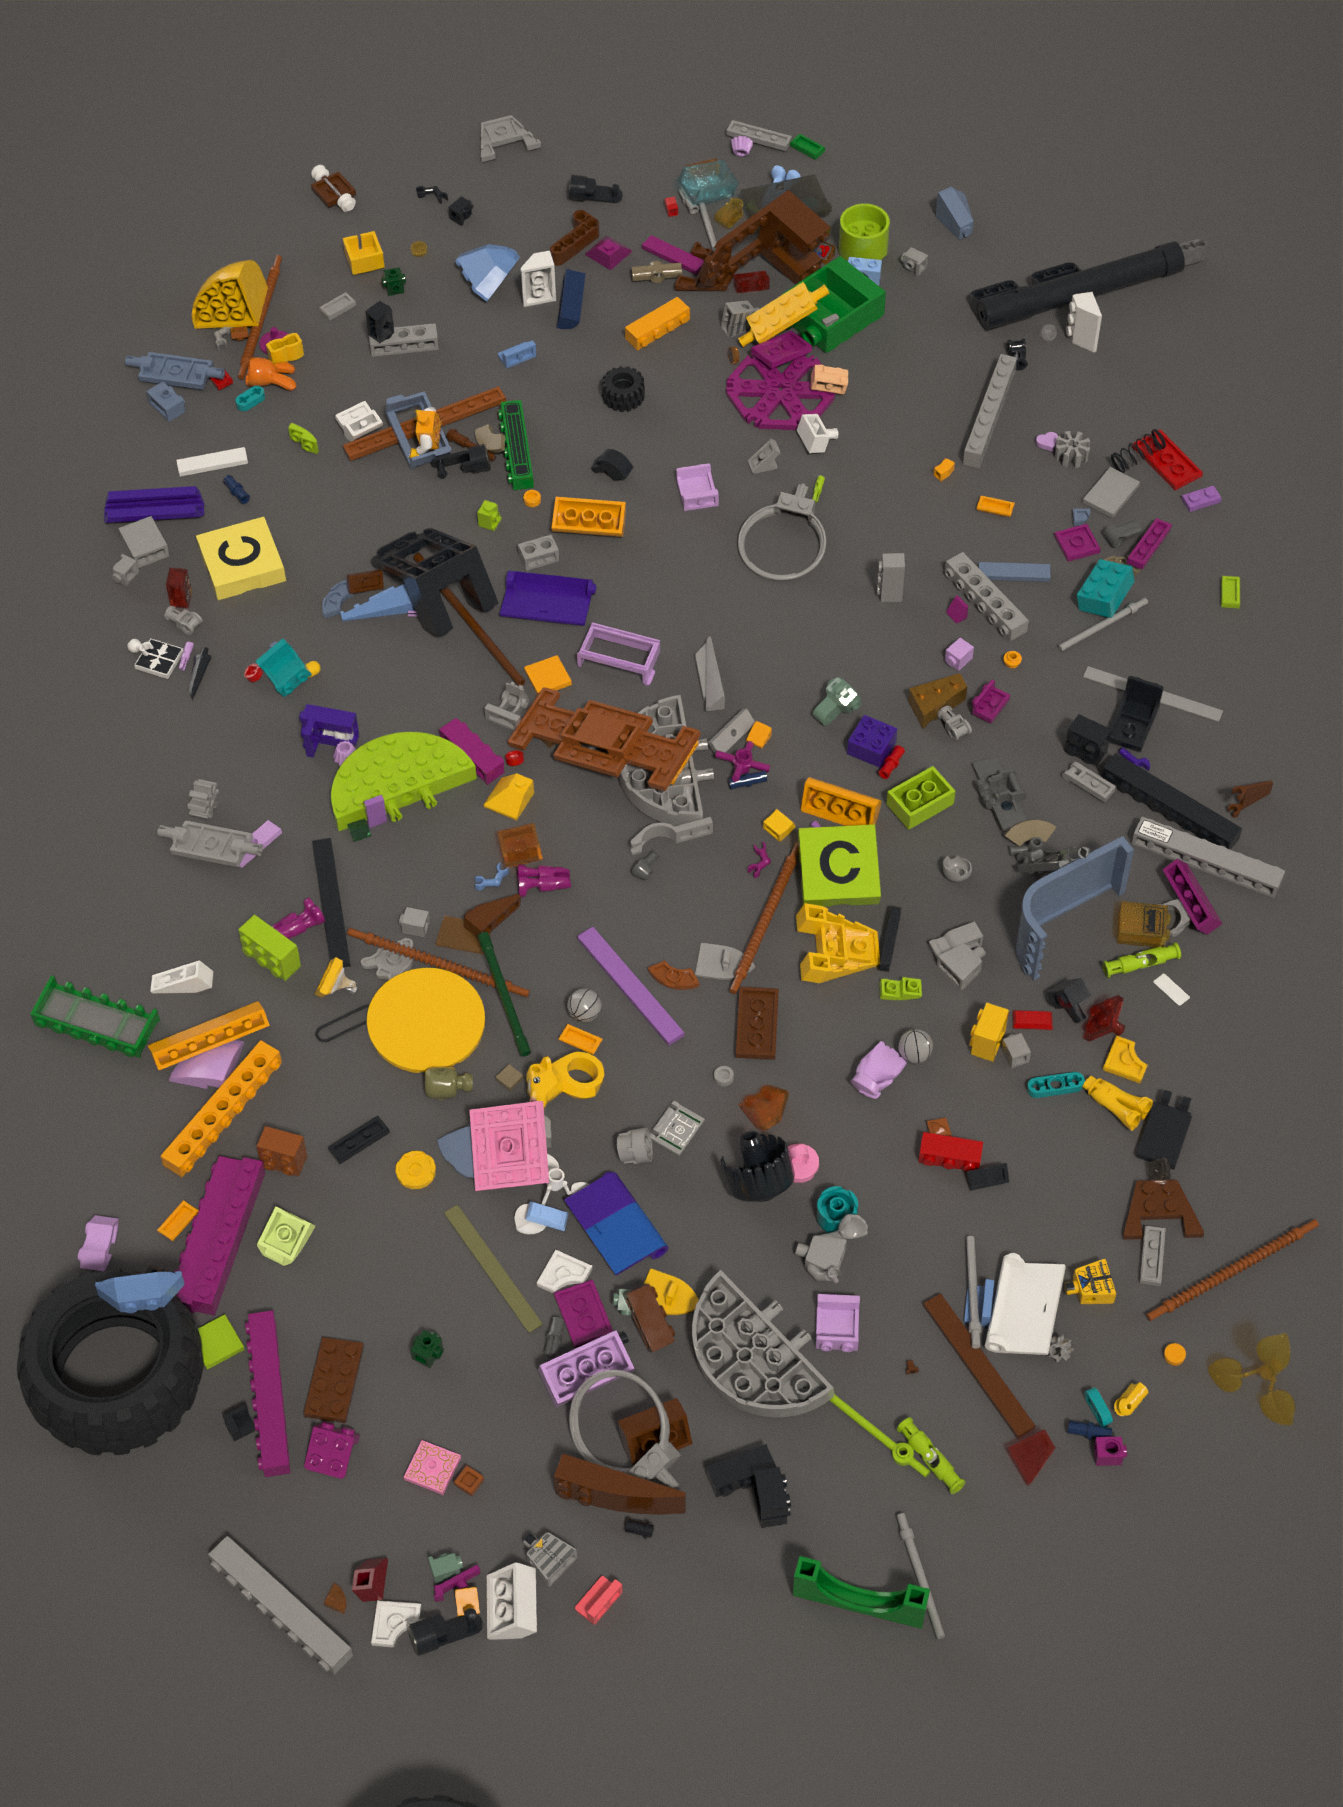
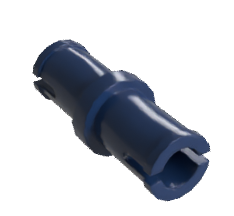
M232 475L224 477L223 483L230 489V493L236 496L242 504L247 503L250 500L248 499L250 495L243 489V485L238 483Z
M763 770L751 774L748 772L744 773V775L740 776L738 782L728 778L730 789L744 786L751 787L753 784L767 782L766 771Z
M1070 1420L1068 1434L1086 1436L1087 1439L1091 1440V1438L1111 1437L1113 1428L1096 1426L1092 1422L1086 1424Z

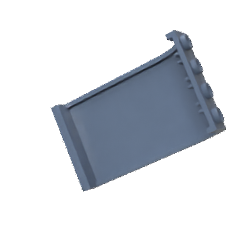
M1123 836L1089 853L1088 857L1078 859L1039 879L1026 891L1023 898L1017 934L1016 955L1024 973L1030 976L1033 981L1040 978L1038 971L1042 969L1040 960L1043 959L1042 949L1046 945L1043 940L1047 938V934L1040 927L1041 925L1110 889H1113L1118 896L1125 893L1134 849Z

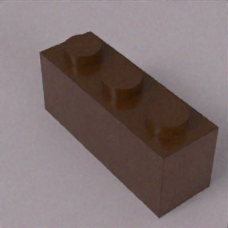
M644 1284L623 1294L648 1352H655L675 1342L673 1338L675 1332L672 1326L668 1325L665 1317H667L662 1305L659 1306L656 1300L658 1294L653 1286Z

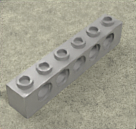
M964 552L946 561L945 575L947 578L951 579L957 588L965 593L968 600L973 602L981 613L985 614L990 623L995 625L1003 636L1012 641L1027 632L1029 620Z

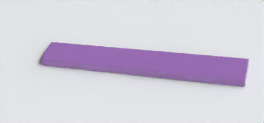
M594 927L577 936V940L668 1046L684 1037V1031Z

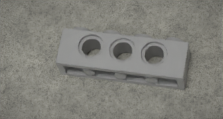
M436 323L395 327L394 334L380 344L369 336L372 357L439 350Z

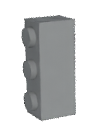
M904 553L882 554V561L878 563V569L881 573H878L877 595H880L881 602H902L905 575Z

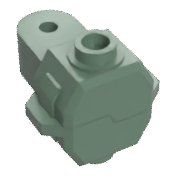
M841 677L831 679L826 688L827 697L815 708L813 716L826 726L841 712L850 713L852 710H857L861 705V698Z

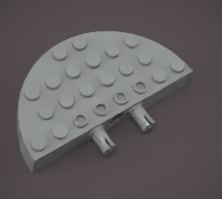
M681 695L657 701V704L651 707L646 706L638 712L639 714L652 717L653 723L647 731L652 734L675 740L682 727L686 726ZM707 738L699 740V745L695 751L708 750ZM692 756L673 785L670 784L666 791L649 787L648 781L654 771L626 764L618 776L624 793L636 808L657 821L673 826L703 819L697 782L714 780L713 768L696 770Z
M720 1270L704 1288V1292L696 1304L692 1323L693 1345L697 1362L703 1376L713 1390L722 1399L742 1411L772 1418L790 1417L807 1413L834 1397V1387L798 1351L807 1342L812 1340L808 1333L805 1334L806 1331L802 1329L800 1333L789 1341L770 1322L783 1311L780 1304L777 1305L778 1302L774 1300L761 1312Z

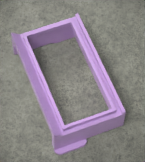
M592 622L579 653H577V664L581 667L584 659L640 673L643 676V683L650 685L655 675L653 667L660 653V640ZM596 637L649 651L650 654L645 665H640L588 650Z

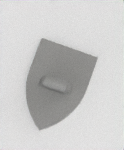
M701 943L695 976L718 980L735 979V971L744 953L728 946ZM753 962L747 974L755 969L756 966Z

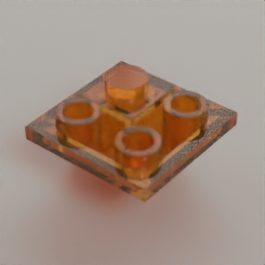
M766 1085L755 1095L752 1094L745 1097L744 1101L738 1105L755 1128L766 1131L781 1122L789 1092L773 1085Z

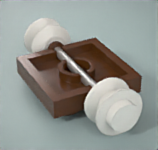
M323 165L314 167L311 176L316 182L311 184V188L328 208L338 204L344 212L351 211L356 203L355 199L352 198V196L356 195V190L339 171L329 176V171Z

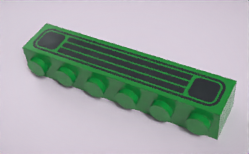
M521 400L501 402V409H498L499 420L503 419V422H500L501 432H505V445L507 447H505L504 454L505 458L509 459L506 460L507 471L511 472L508 473L509 484L513 485V490L534 488Z

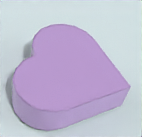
M1054 432L1038 435L1036 438L1037 447L1053 452L1058 435Z

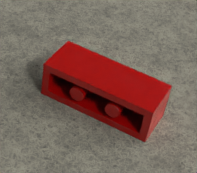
M923 1132L918 1163H923L926 1166H942L946 1169H960L965 1172L979 1169L983 1142Z

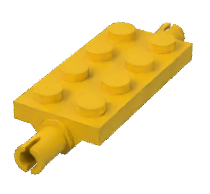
M804 282L746 317L751 331L739 337V342L745 347L754 340H757L760 344L774 337L817 310V301L830 294L824 284L815 291L809 292Z

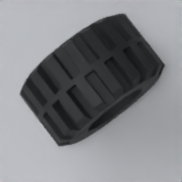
M619 366V368H612V371H607L606 375L603 376L602 399L607 404V407L613 408L615 411L620 410V412H624V410L631 411V409L638 408L642 401H644V377L641 376L639 371L636 372V369Z

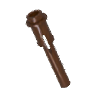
M450 429L446 437L450 442L453 441L463 448L477 446V444L469 441L468 437L458 433L457 429ZM488 451L490 460L494 461L496 455Z

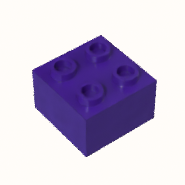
M864 715L848 740L847 754L881 768L885 758L896 743L898 728Z

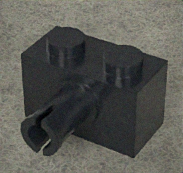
M1082 978L1064 980L1046 992L1049 997V1003L1055 1009H1068L1075 1023H1079L1087 1018L1079 1003L1091 996Z

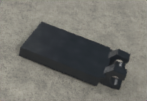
M1164 1090L1161 1102L1153 1104L1136 1153V1158L1175 1170L1192 1119L1191 1113L1188 1112L1192 1098L1184 1096L1180 1109L1169 1106L1172 1092Z

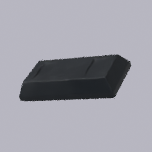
M1007 1163L967 1171L970 1191L1010 1183Z

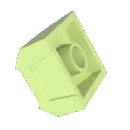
M275 1207L257 1243V1247L263 1256L283 1266L291 1264L308 1241L315 1225L281 1208Z

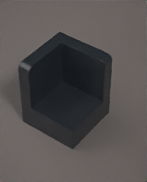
M246 1405L222 1416L233 1441L256 1431Z

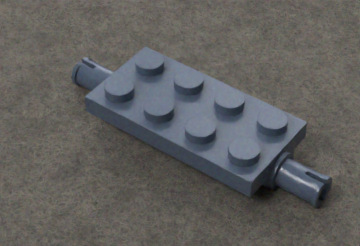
M148 352L147 356L142 357L127 355L125 359L126 366L140 368L138 378L139 381L158 384L164 382L166 385L203 390L209 377L223 379L225 376V369L213 367L214 364L211 360Z

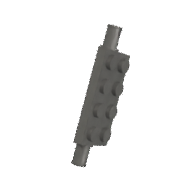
M1071 846L1063 850L1047 851L1045 853L1041 849L1022 851L1017 854V860L1022 864L1017 866L1020 873L1028 872V874L1038 872L1041 874L1047 871L1052 873L1078 859L1088 857L1090 850L1086 847Z

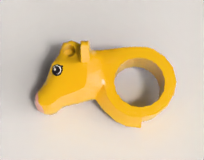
M573 1052L552 1064L548 1056L543 1057L540 1064H532L527 1071V1092L530 1096V1102L543 1101L545 1109L547 1103L562 1092L574 1099L585 1100L593 1098L602 1085L604 1067L595 1056L585 1052ZM571 1070H582L587 1072L593 1081L580 1083L570 1077L568 1072Z

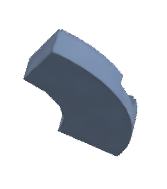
M347 580L334 585L327 596L324 597L322 603L324 618L339 615L343 602L353 597V593L350 594L348 592Z

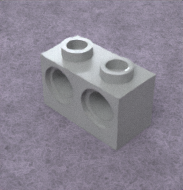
M552 535L518 544L519 557L526 571L559 561V550Z

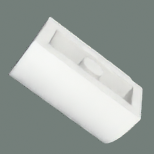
M366 401L335 415V419L344 430V436L351 442L383 426L380 417L375 410L370 409Z

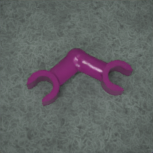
M763 841L762 849H758L754 844V852L760 855L762 860L758 864H751L748 867V873L756 870L754 878L759 877L760 871L771 863V859L766 853V844Z

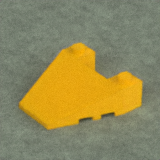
M805 903L796 915L797 932L815 934L817 953L809 952L801 962V981L822 983L879 966L878 932L856 921L852 923L844 919L845 916L841 914L835 915L828 912L826 907Z

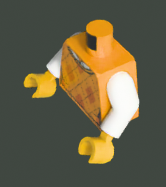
M434 407L415 410L416 417L414 420H417L416 436L420 446L417 449L411 448L409 458L422 455L429 449L439 448L442 419L436 413Z

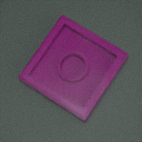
M1088 524L1054 532V538L1067 562L1099 554L1101 551Z

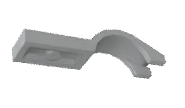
M707 817L678 826L663 822L646 826L630 841L633 847L631 854L642 853L644 844L651 838L658 836L667 837L675 843H680L712 834V819Z

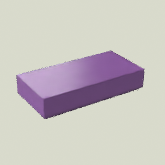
M382 795L364 801L369 828L387 822Z

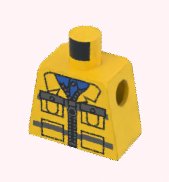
M1106 1259L1075 1269L1073 1281L1064 1283L1065 1294L1077 1293L1081 1304L1114 1303L1116 1291Z

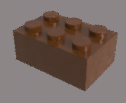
M678 1398L662 1403L669 1419V1442L676 1450L692 1445L687 1414ZM654 1406L618 1420L624 1451L632 1466H634L656 1443H660L661 1426L658 1409Z

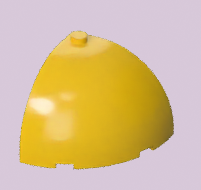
M245 260L224 266L203 283L193 303L192 322L195 329L259 325L268 286L260 267L255 261Z

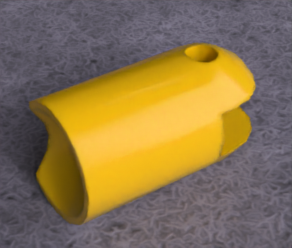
M1141 1382L1137 1384L1131 1383L1123 1395L1116 1400L1114 1404L1115 1412L1119 1416L1131 1415L1148 1394V1389Z

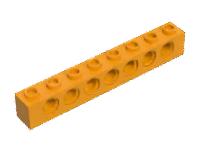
M260 1040L162 1153L160 1157L163 1166L180 1177H183L186 1172H190L199 1157L204 1156L211 1143L217 1141L223 1129L229 1127L235 1115L241 1113L247 1101L256 1095L259 1087L264 1085L272 1072L280 1067L282 1062L280 1051Z

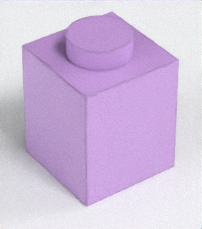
M959 638L946 649L945 662L959 671L973 659L974 647L962 638Z

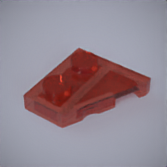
M1044 1429L1007 1448V1452L1027 1486L1037 1476L1054 1451L1055 1446Z

